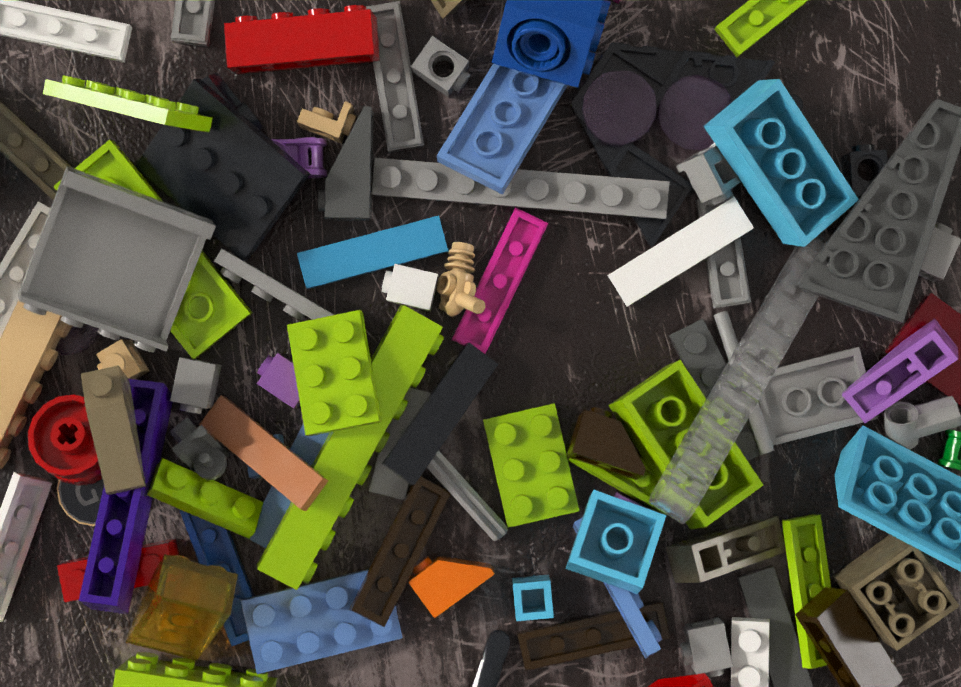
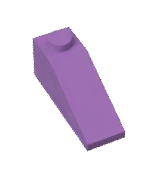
M934 318L890 351L843 391L842 396L862 421L867 423L957 361L958 347Z

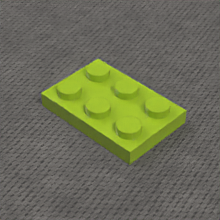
M356 310L288 324L287 329L305 435L314 436L382 422L363 312Z
M555 403L483 419L508 528L579 512Z

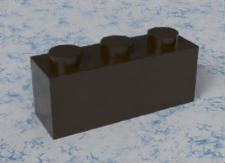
M825 587L795 614L840 687H897L903 681L896 668L895 659L885 651L877 638L876 631L865 619L858 608V603L852 598L848 590Z

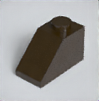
M591 407L590 411L584 410L580 413L566 457L634 480L643 477L646 468L621 421L612 419L611 412L596 407Z

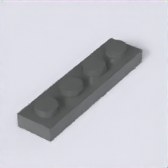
M700 319L668 335L685 368L747 461L759 456L760 452L738 387L704 320Z

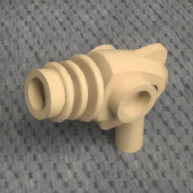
M464 242L452 243V249L448 252L451 256L447 258L450 263H445L444 265L450 271L443 273L438 278L436 285L437 292L441 294L439 309L443 310L450 317L458 315L464 308L476 314H481L485 310V302L474 297L476 285L473 282L474 276L470 274L475 271L471 267L474 264V261L471 260L475 257L473 253L474 246Z

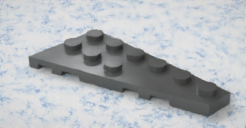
M939 99L930 104L794 285L795 288L897 324L904 322L961 148V107Z

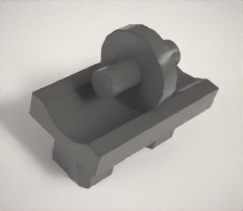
M186 418L170 431L178 442L172 450L187 466L205 480H215L222 476L227 468V457L230 456V453L205 427L201 425L196 428L193 422Z

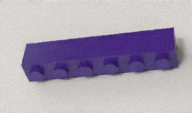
M135 379L129 380L146 487L107 495L105 487H103L79 602L91 610L129 614L153 499L147 496L156 466L161 460L173 403L170 401L171 392L164 383Z

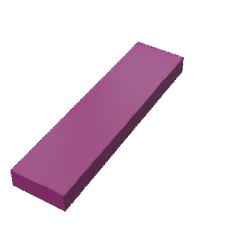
M515 207L476 288L474 297L485 302V310L481 314H476L466 309L452 338L453 341L463 346L469 342L486 354L547 228V222Z

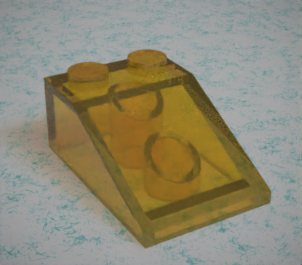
M164 554L149 582L127 635L126 643L197 661L231 615L238 574L228 572L220 566H206L195 563L184 556Z

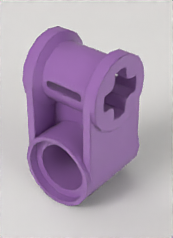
M316 137L271 139L310 173L308 178L327 177V171L323 169V147L327 146V139ZM311 151L312 164L309 166V152Z

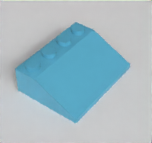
M862 425L842 449L834 476L838 507L961 572V477Z

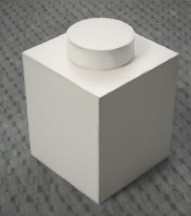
M394 264L393 272L386 270L381 292L387 293L386 300L388 302L431 312L439 275Z

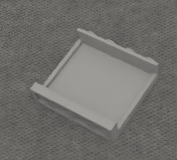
M66 166L18 292L19 301L24 303L23 307L33 313L46 315L47 311L61 315V321L71 326L83 328V325L87 324L99 328L97 332L104 337L119 340L120 336L134 340V345L142 350L155 352L156 348L167 352L168 344L166 340L205 241L206 239L211 240L216 225L211 219Z

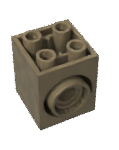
M888 535L832 575L840 589L848 590L852 598L858 603V608L876 631L877 638L896 651L959 607V604L947 589L942 574L928 555L892 535Z

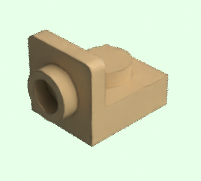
M345 101L337 121L333 120L334 114L324 109L313 107L312 112L302 108L297 123L303 130L342 144L344 136H349L358 116L353 114V105Z

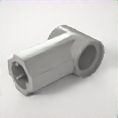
M952 395L916 406L900 401L884 411L885 437L909 450L918 444L921 437L961 426V415Z

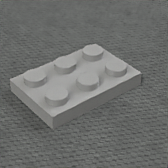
M859 347L750 374V379L773 446L863 423L862 419L842 396L843 391L866 373ZM875 416L871 420L878 419V416Z

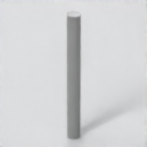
M728 311L717 313L714 315V319L760 455L774 452L775 450Z

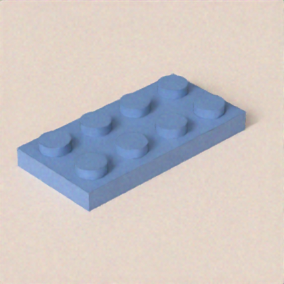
M492 64L437 154V162L503 195L568 85Z
M369 569L299 586L298 590L290 587L241 599L256 673L261 674L402 639L396 606L385 627H381L349 610Z

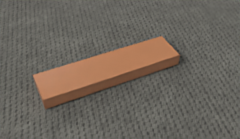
M220 395L199 424L205 427L219 442L301 510H308L328 482L325 477L225 396Z

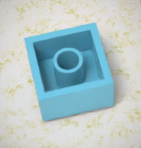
M593 490L565 569L638 594L643 589L666 515Z

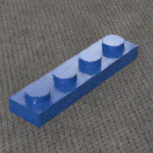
M179 509L231 646L249 640L241 599L255 595L230 531Z

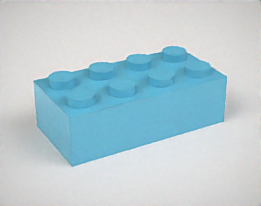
M780 79L758 80L703 126L783 244L805 247L859 200Z

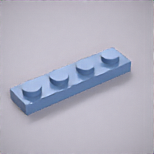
M582 518L573 524L576 534L578 533ZM603 582L644 658L646 659L661 650L658 642L663 639L652 620L646 622L639 609L644 607L639 594Z

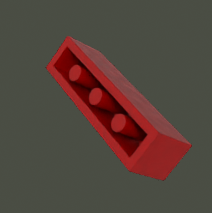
M364 5L344 7V12L330 13L329 9H311L307 11L308 15L294 16L291 12H277L271 14V19L258 20L256 16L236 17L235 22L224 23L227 68L236 74L380 61L377 17L371 9H366Z

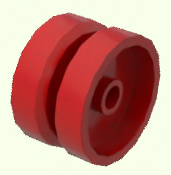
M75 394L59 396L44 404L33 416L28 430V448L35 462L65 483L80 486L94 484L101 480L102 474L87 417L84 397Z

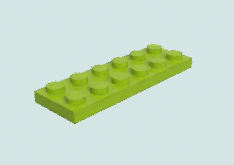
M108 140L75 168L162 201L114 140ZM61 180L54 185L56 190H58ZM203 250L170 330L192 359L198 358L253 313L224 276L219 273L220 271Z

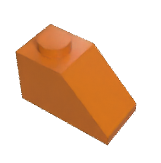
M427 556L415 565L412 571L414 575L409 578L408 583L431 615L436 618L495 575V570L489 563L438 556L431 561L429 556Z

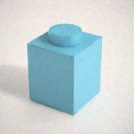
M549 575L512 578L516 621L554 618Z

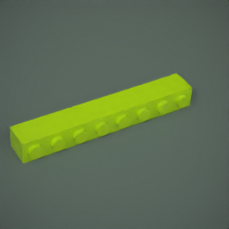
M400 305L371 357L382 422L329 433L311 465L312 468L328 480L327 484L307 511L301 510L292 502L290 503L257 563V570L295 590H298L302 582L309 583L318 566L317 563L313 562L320 549L324 551L328 549L336 534V531L331 528L338 516L343 519L345 518L354 501L350 497L356 483L361 486L364 484L372 469V466L367 464L374 451L380 453L386 445L390 436L386 429L392 418L398 421L408 404V401L403 398L410 386L416 388L422 380L426 371L422 364L428 353L434 356L444 339V336L439 334L443 328L441 325L405 305Z

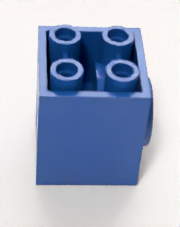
M507 0L492 63L578 88L582 73L590 75L596 54L593 52H596L604 28L603 23H605L611 1Z

